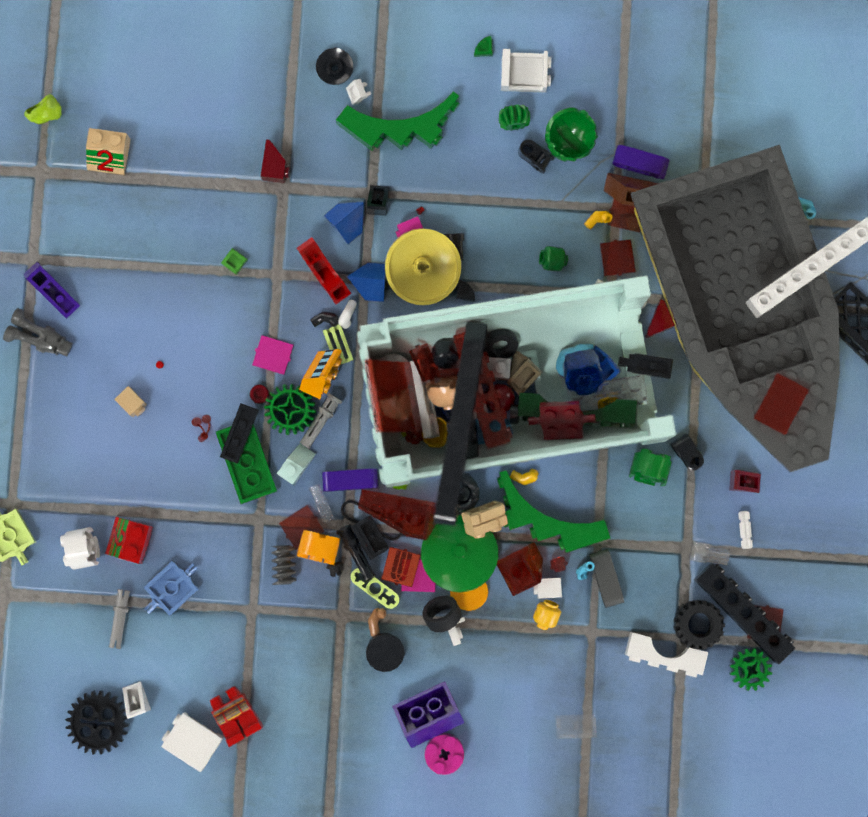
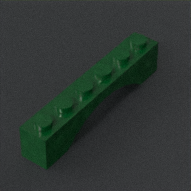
M520 393L518 416L523 418L522 421L528 422L529 417H540V402L548 401L540 394ZM617 399L603 408L583 412V415L595 414L596 423H600L601 427H612V424L620 425V428L632 429V426H637L638 401ZM584 423L583 426H592L593 423Z

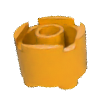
M303 530L297 556L308 559L310 555V560L322 562L324 559L323 563L334 565L340 538Z

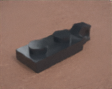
M636 353L629 354V358L620 357L618 359V366L628 367L627 372L671 379L673 359Z

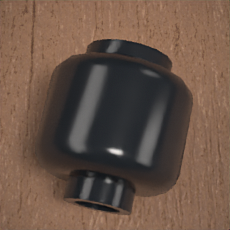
M442 340L432 348L433 361L438 368L449 369L457 364L459 356L454 343Z

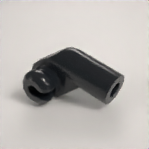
M323 311L310 319L314 327L323 322H327L333 327L339 324L338 316L327 311Z

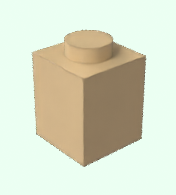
M129 386L114 399L131 417L140 416L145 411L144 407L147 405Z

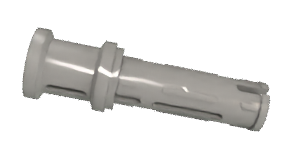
M330 393L327 394L328 397L322 407L319 406L318 415L299 442L309 449L327 420L331 419V417L333 418V413L337 406L342 404L341 400Z

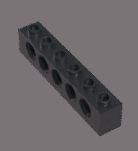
M709 564L694 581L775 664H780L795 649L792 645L794 641L787 634L783 636L780 633V627L773 620L769 621L765 617L766 612L761 607H755L751 603L752 598L746 592L741 593L737 589L739 585L732 578L728 579L724 575L725 571L720 565ZM716 579H720L723 583L722 588L719 590L714 587ZM730 593L736 595V601L733 604H730L727 599ZM744 607H748L750 610V615L747 618H744L741 614ZM758 621H761L764 625L763 630L760 632L755 629V624ZM772 635L777 637V643L774 646H771L769 643V638Z

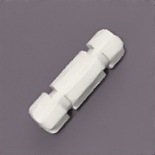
M740 511L738 513L739 520H741V523H739L740 535L743 539L741 546L742 549H750L753 547L752 540L750 539L752 537L751 522H749L750 513L749 511Z

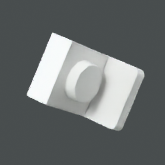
M461 617L458 623L465 621V618ZM453 627L448 630L453 646L461 644L460 639L463 636L460 628Z

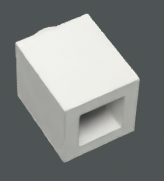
M561 578L536 579L537 583H533L534 595H537V598L562 597Z

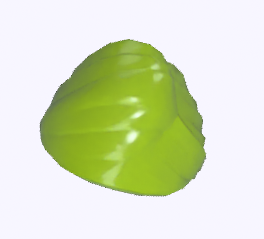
M48 94L38 104L26 109L24 116L30 122L44 124L61 118L62 107L53 95Z

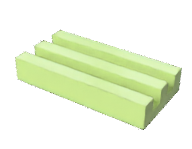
M340 325L323 330L329 350H333L329 333H332L337 349L342 350L335 331L339 330L349 357L345 359L343 352H341L342 365L353 361V357L343 329Z

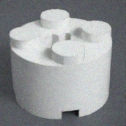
M91 527L68 531L60 537V543L64 547L65 552L63 556L65 566H70L73 570L99 564L96 561V558L100 557L99 542L97 536H92L91 532L94 530Z

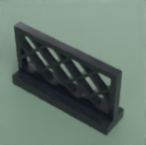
M850 282L834 298L836 304H843V313H839V337L868 364V340H865L861 334V330H868V327H861L860 318L868 317V314H860V304H865L868 307V298ZM849 289L855 294V300H846V292ZM847 304H856V313H847ZM847 317H856L857 326H850Z

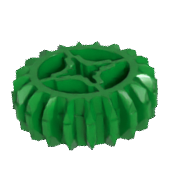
M283 384V391L276 387L278 392L276 395L274 392H270V395L274 398L272 400L266 398V401L271 404L270 406H264V409L270 410V412H266L264 415L265 417L271 416L267 423L275 422L272 429L275 430L279 426L278 432L280 434L286 429V435H290V430H293V434L297 435V428L304 432L302 425L305 424L307 427H310V424L306 421L308 419L314 421V417L309 415L310 413H316V410L310 409V407L316 404L315 402H308L313 397L311 395L305 397L307 393L300 392V385L294 390V384H290V389H287V385ZM288 395L285 404L276 405L281 397ZM294 395L303 399L305 408L295 405ZM292 404V407L296 410L291 411V414L288 415V412L284 409L289 408V405ZM275 411L285 414L286 424L277 420ZM304 414L299 422L292 424L295 415Z

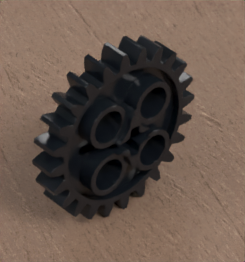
M101 690L97 696L95 691H91V697L88 693H85L84 700L78 697L77 701L79 704L72 703L71 706L74 710L67 711L71 717L65 719V721L70 722V725L66 726L65 729H71L72 731L67 736H74L71 743L78 742L77 749L84 746V753L91 749L92 755L96 754L97 750H99L101 755L104 754V748L110 752L112 751L111 745L117 748V741H124L121 735L128 734L124 730V728L130 726V724L125 723V720L128 719L127 716H124L126 709H121L124 702L117 703L118 696L111 699V692L104 696V692ZM87 706L93 709V715L91 717L85 714V708ZM106 708L111 709L113 712L111 719L106 718L104 715ZM81 719L89 721L98 719L100 722H114L115 725L101 724L97 727L96 723H82ZM84 726L91 729L90 736L83 734ZM104 728L109 729L111 734L109 738L103 737L102 730Z

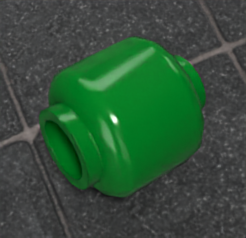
M546 246L539 254V264L542 265L544 270L560 272L568 264V255L565 254V250L561 247Z

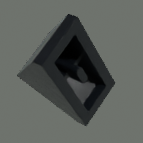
M370 185L366 207L367 214L386 216L389 187Z

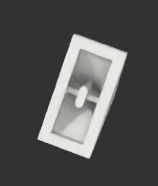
M141 681L122 688L128 719L151 710Z

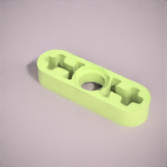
M359 569L353 570L351 573L352 582L383 606L392 609L399 604L398 594L380 580L373 578L364 588L362 586L365 584L363 581L357 582L355 580V573H360ZM372 583H378L381 586L378 594L370 592V585ZM384 588L388 590L385 594L388 596L393 594L395 596V604L391 603L388 605L385 597H382V600L378 598L383 593Z

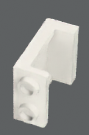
M503 49L501 91L546 93L547 87L551 85V75H547L548 68H551V57H548V51H544L543 54L510 53V49Z
M186 712L182 713V715L178 714L172 723L175 726L171 732L167 731L163 736L162 741L164 743L161 747L194 769L202 772L224 736L214 733L188 716Z

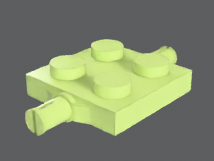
M14 509L8 514L1 515L0 513V561L4 562L11 557L17 556L21 566L29 562L23 552L27 547L36 543L18 509Z

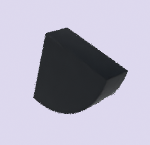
M459 280L456 299L475 302V293L471 286L465 281Z

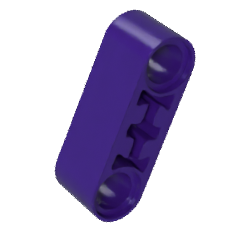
M617 145L612 165L656 179H665L670 160L666 157L632 147Z
M378 469L322 472L323 492L379 488Z

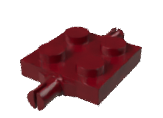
M580 401L540 402V417L528 418L529 426H541L544 440L583 439L584 423H596L595 414L583 415Z

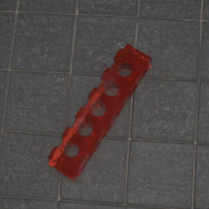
M465 332L453 335L459 360L461 359ZM486 351L483 355V373L480 375L479 385H487L489 392L486 394L477 392L475 412L486 449L490 450L510 444V439L513 436L510 427L505 425L504 420L507 419L504 408H500L498 402L501 400L499 390L494 389L493 382H495V376L493 371L488 369L487 363H490ZM486 403L494 405L495 410L492 413H487L484 410ZM498 422L500 430L493 432L489 427L490 423Z

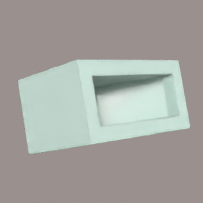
M300 443L286 459L277 474L295 486L316 454Z

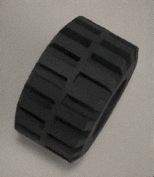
M703 600L689 601L683 604L680 610H677L675 613L677 615L673 620L675 622L673 628L676 631L675 635L681 640V643L693 649L704 650L715 646L714 644L721 640L719 638L723 636V627L725 628V623H723L724 617L720 614L719 608H716L714 604ZM696 613L706 615L709 620V629L703 636L693 635L688 627L689 619Z

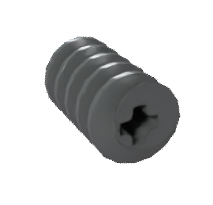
M290 545L271 546L277 548V550L271 552L272 555L277 556V558L272 559V562L277 564V566L272 567V570L277 571V574L272 575V578L278 579L272 585H287L297 581V578L291 577V575L296 573V570L291 569V567L296 565L295 562L291 561V559L296 558V555L290 553L296 550V547Z

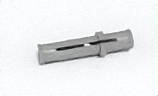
M118 589L116 606L113 607L115 613L109 648H114L115 640H117L116 649H121L125 617L129 610L127 604L130 591L125 590L124 597L122 598L123 590Z

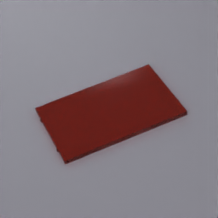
M364 360L375 432H423L411 363Z

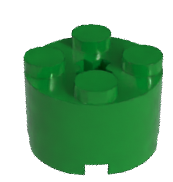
M642 448L640 452L634 453L629 477L635 476V481L655 486L657 482L661 483L660 486H666L672 464L670 461L671 457L666 454H652L651 450Z

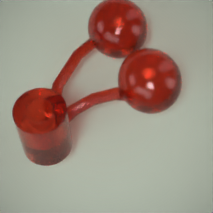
M204 415L202 421L198 417L193 418L191 421L193 426H199L203 430V433L198 436L199 442H204L208 438L207 433L210 431L211 421L209 415ZM202 422L208 423L209 425L206 433L204 428L201 426Z

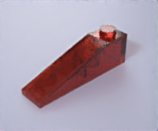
M361 490L358 505L360 510L407 537L427 541L436 526L434 523L435 502Z

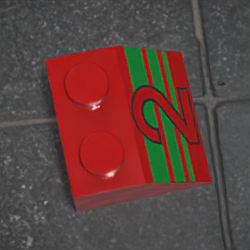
M116 517L105 554L137 564H143L153 527Z

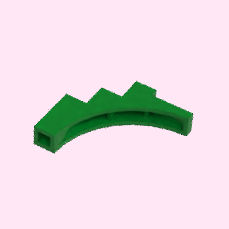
M453 91L444 102L431 111L404 120L373 118L347 105L336 118V124L371 151L375 147L378 149L384 142L383 137L402 150L405 146L408 147L414 139L412 136L431 149L434 145L438 146L442 141V129L439 126L443 127L449 119L447 117L451 111L455 112L459 107V95Z
M507 470L499 472L500 477H497L499 488L504 489L505 495L502 497L505 506L510 507V510L505 511L508 524L504 528L508 527L510 531L531 524L532 527L529 530L532 539L536 538L537 542L559 535L560 539H557L560 550H564L565 553L610 539L605 520L592 523H570L546 516L533 508L519 494Z

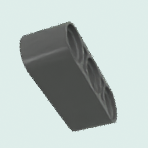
M605 549L589 554L590 561L595 565L593 571L605 608L624 603L609 550Z

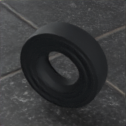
M497 329L491 331L486 336L484 353L487 357L508 359L518 349L517 338L510 330ZM496 342H507V345L503 348L495 349L493 347Z

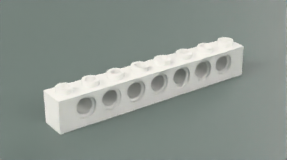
M868 217L747 300L745 303L756 318L760 317L868 242Z

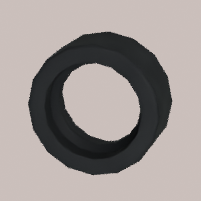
M447 595L433 598L424 606L422 611L426 625L434 632H445L452 629L458 624L462 616L456 600ZM451 609L444 617L433 619L438 612Z

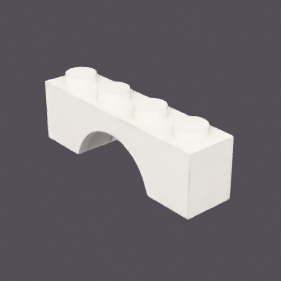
M630 632L625 655L629 656L631 661L640 663L641 659L648 661L647 665L658 668L660 664L667 666L666 670L677 673L679 669L686 671L685 675L697 678V674L703 675L708 652L686 647L681 654L675 657H663L654 649L651 637Z

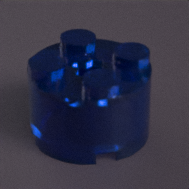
M592 349L580 350L565 356L563 373L567 389L576 392L577 395H590L598 391V387L601 384L603 385L605 378L601 359Z

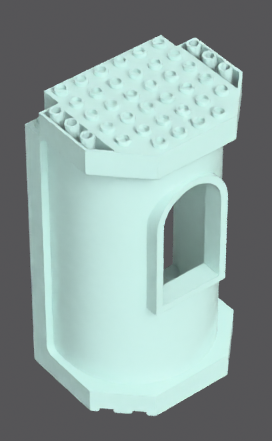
M642 276L386 318L380 323L360 326V331L357 332L361 348L359 352L364 367L362 370L367 386V400L371 407L369 408V414L374 426L372 428L373 438L378 447L375 448L376 457L380 466H383V469L379 470L382 484L385 483L387 487L411 484L410 481L415 479L440 476L446 445L440 448H431L423 441V430L415 387L403 390L411 389L416 408L410 409V412L418 430L414 432L409 425L408 419L401 421V424L405 428L407 436H402L378 392L380 387L376 384L373 375L377 361L385 355L398 354L406 358L409 363L413 360H426L427 365L435 364L432 357V348L442 340L455 344L459 361L461 359L467 321L487 323V334L497 329H507L515 334L518 341L517 351L529 358L542 371L541 376L534 382L535 394H540L546 401H580L581 411L589 412L598 409V401L600 399L616 397L618 399L637 400L638 413L637 426H632V429L620 428V425L612 424V427H601L600 423H593L592 426H583V439L544 440L543 429L540 425L529 426L528 422L522 421L523 418H520L518 424H511L513 435L509 439H488L485 441V444H479V456L466 460L465 471L639 442L642 445L665 442L674 437L676 433L673 416H655L657 407L651 376L633 374L632 372H627L628 367L618 366V359L620 357L629 358V354L635 353L647 355L642 323L638 322V320L640 319L642 306L651 296L648 277ZM496 342L493 347L495 349L503 348L507 345V342ZM579 344L596 345L611 357L621 369V372L596 392L584 378L587 375L592 353L588 360L586 373L581 378L575 380L561 377L556 370V361L563 349L575 348Z

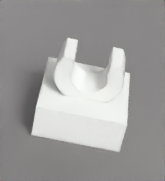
M361 79L352 81L346 87L352 105L359 104L371 94L370 92H365L364 88L367 86V83H362Z

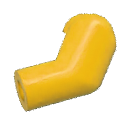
M595 211L586 220L584 225L591 230L596 223H610L613 217L608 211Z
M530 469L529 472L524 474L513 470L510 479L521 485H528L538 479L539 473L536 469Z

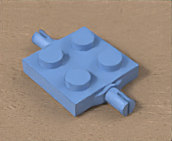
M171 561L143 587L152 599L144 609L148 610L147 612L150 614L158 606L171 616L199 590L190 577L198 567L192 563L184 571L174 561Z

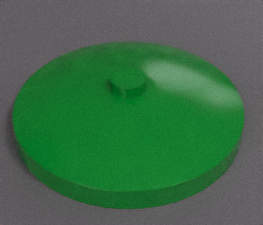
M457 515L455 526L434 524L428 530L421 547V560L426 574L437 586L451 592H469L481 587L492 576L498 561V545L491 531L485 533V536L482 538H474L467 535L462 515Z

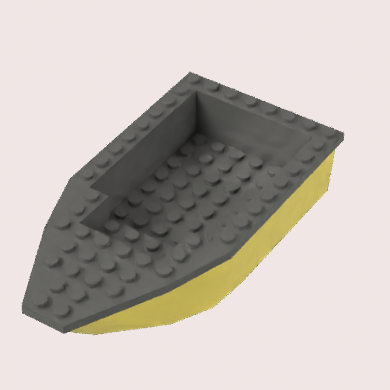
M780 144L632 192L631 197L635 206V216L666 305L675 324L674 328L694 373L717 397L723 407L789 472L829 460L840 374L839 310L826 273L823 272L758 318L754 316L745 303L755 294L818 252Z

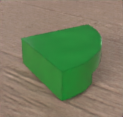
M492 36L483 38L477 44L474 50V57L493 56Z

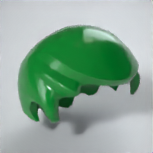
M565 108L555 113L547 123L545 130V141L549 151L557 159L564 162L568 160L575 162L577 159L588 156L596 145V139L598 138L595 121L585 110H578L577 108Z

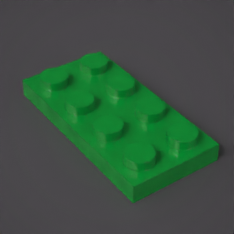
M253 425L239 464L225 459L241 505L278 492L255 425ZM231 426L216 431L221 450H223Z

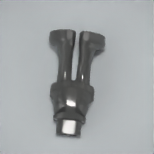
M20 308L14 311L11 323L38 334L39 337L24 333L11 325L6 328L3 335V340L6 342L21 340L36 346V350L39 352H48L55 355L61 354L66 357L73 345L72 342L66 340V337L56 332L55 328L51 326L44 328L30 322L25 317L24 311Z

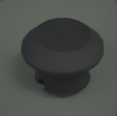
M335 562L334 565L328 564L326 569L330 570L332 577L336 576L335 573H337V576H340L343 564L341 562Z

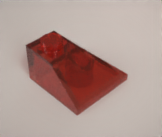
M535 542L497 561V567L513 596L541 583L543 557Z

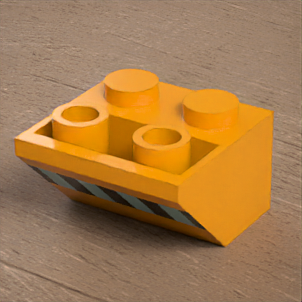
M342 350L318 351L301 381L299 390L318 399H321L324 393L327 394L331 387L332 379L335 380L339 373L338 369L342 362L340 358Z

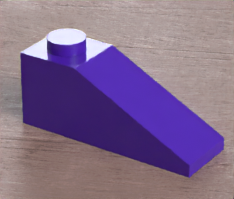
M38 262L23 274L66 319L80 307L74 298Z

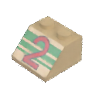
M89 128L86 143L87 170L125 175L131 140L128 134Z

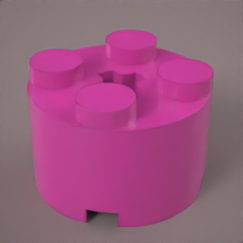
M442 733L430 739L425 748V760L428 767L436 774L448 775L457 771L464 760V749L460 740L448 733ZM442 749L450 752L447 758L439 756Z

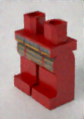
M236 686L226 690L230 701L225 704L220 695L210 699L213 708L211 713L215 717L229 747L263 728L262 722L244 693L241 694Z

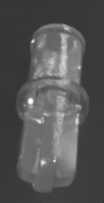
M321 484L309 488L316 503L314 506L318 508L323 522L327 523L333 520L334 517L328 505L329 500H326Z

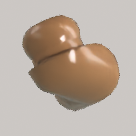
M383 608L374 609L368 619L370 635L372 637L380 633L378 622L386 617V610Z

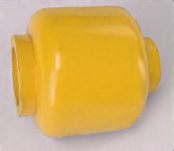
M544 600V602L538 603L533 615L537 627L543 630L556 627L561 615V610L558 608L559 605L551 600Z

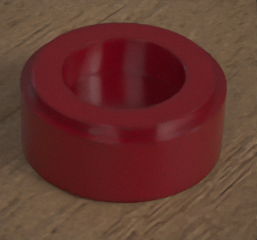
M255 385L250 391V398L256 404H264L267 402L266 398H269V391L263 385Z

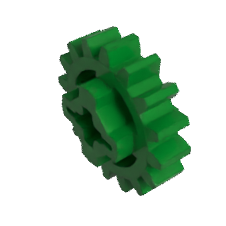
M753 648L751 653H749L748 649H744V654L738 651V658L732 657L735 663L729 664V667L733 668L729 675H735L732 681L734 683L739 681L738 687L742 688L745 685V690L747 691L750 690V687L757 691L758 685L764 688L763 682L770 681L767 675H772V672L768 671L772 664L766 663L769 658H762L763 652L760 651L756 654V649ZM746 657H753L750 661H743V659ZM761 663H762V666H763V673L760 671V666H759V665H760ZM751 666L754 673H749L747 667ZM738 667L741 668V676L738 673ZM751 678L759 679L755 682L748 683V681H750Z

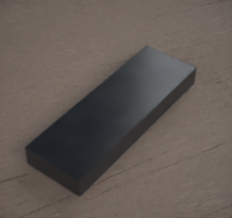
M240 403L221 452V458L239 464L258 415V409Z

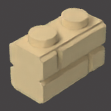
M495 500L462 512L466 534L474 538H482L489 531L498 532L502 530L501 527L508 524L504 504Z

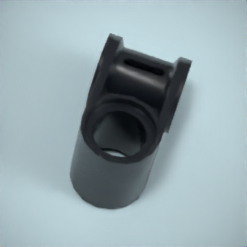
M529 139L524 140L518 149L521 159L525 160L542 174L545 173V168L550 161L555 159L549 151ZM529 146L532 149V153L526 154L522 148Z
M687 433L670 444L676 455L689 470H698L703 465L704 458ZM691 457L694 459L698 458V466L696 464H690L692 460Z

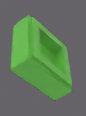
M232 248L221 264L237 275L248 259Z

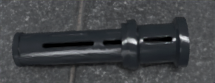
M348 524L337 530L336 534L341 537L344 549L350 552L364 581H370L376 575L359 546L360 542L352 531V525Z

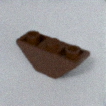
M607 173L603 191L622 204L634 206L631 197L632 192L660 183Z

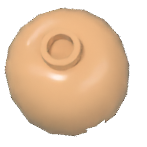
M458 376L440 378L441 381L438 383L432 380L426 384L428 398L434 405L443 407L444 410L452 409Z

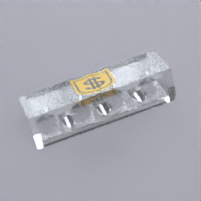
M644 375L566 386L568 401H580L582 412L603 408L617 399L637 400L638 405L648 404Z

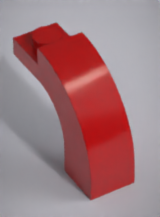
M312 237L296 248L335 304H338L351 294L344 281L333 269Z

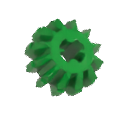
M516 104L505 106L499 110L498 120L501 128L506 131H513L527 127L531 116L528 107Z

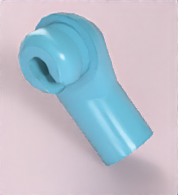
M799 197L805 217L813 219L816 216L813 202Z
M585 562L577 568V579H587V572L593 571L595 568L594 563Z

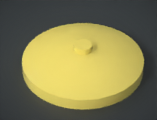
M414 229L402 234L390 246L385 259V274L390 287L401 299L415 305H430L445 299L455 289L461 275V259L453 242L444 234L432 229Z

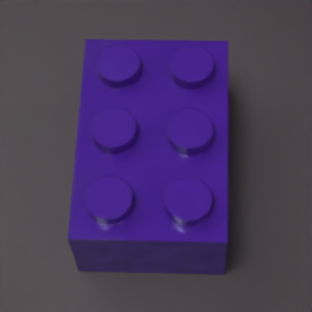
M445 681L392 706L411 748L465 723Z

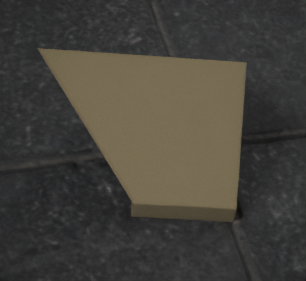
M516 351L512 356L510 378L506 383L520 395L541 376L542 371L529 358Z

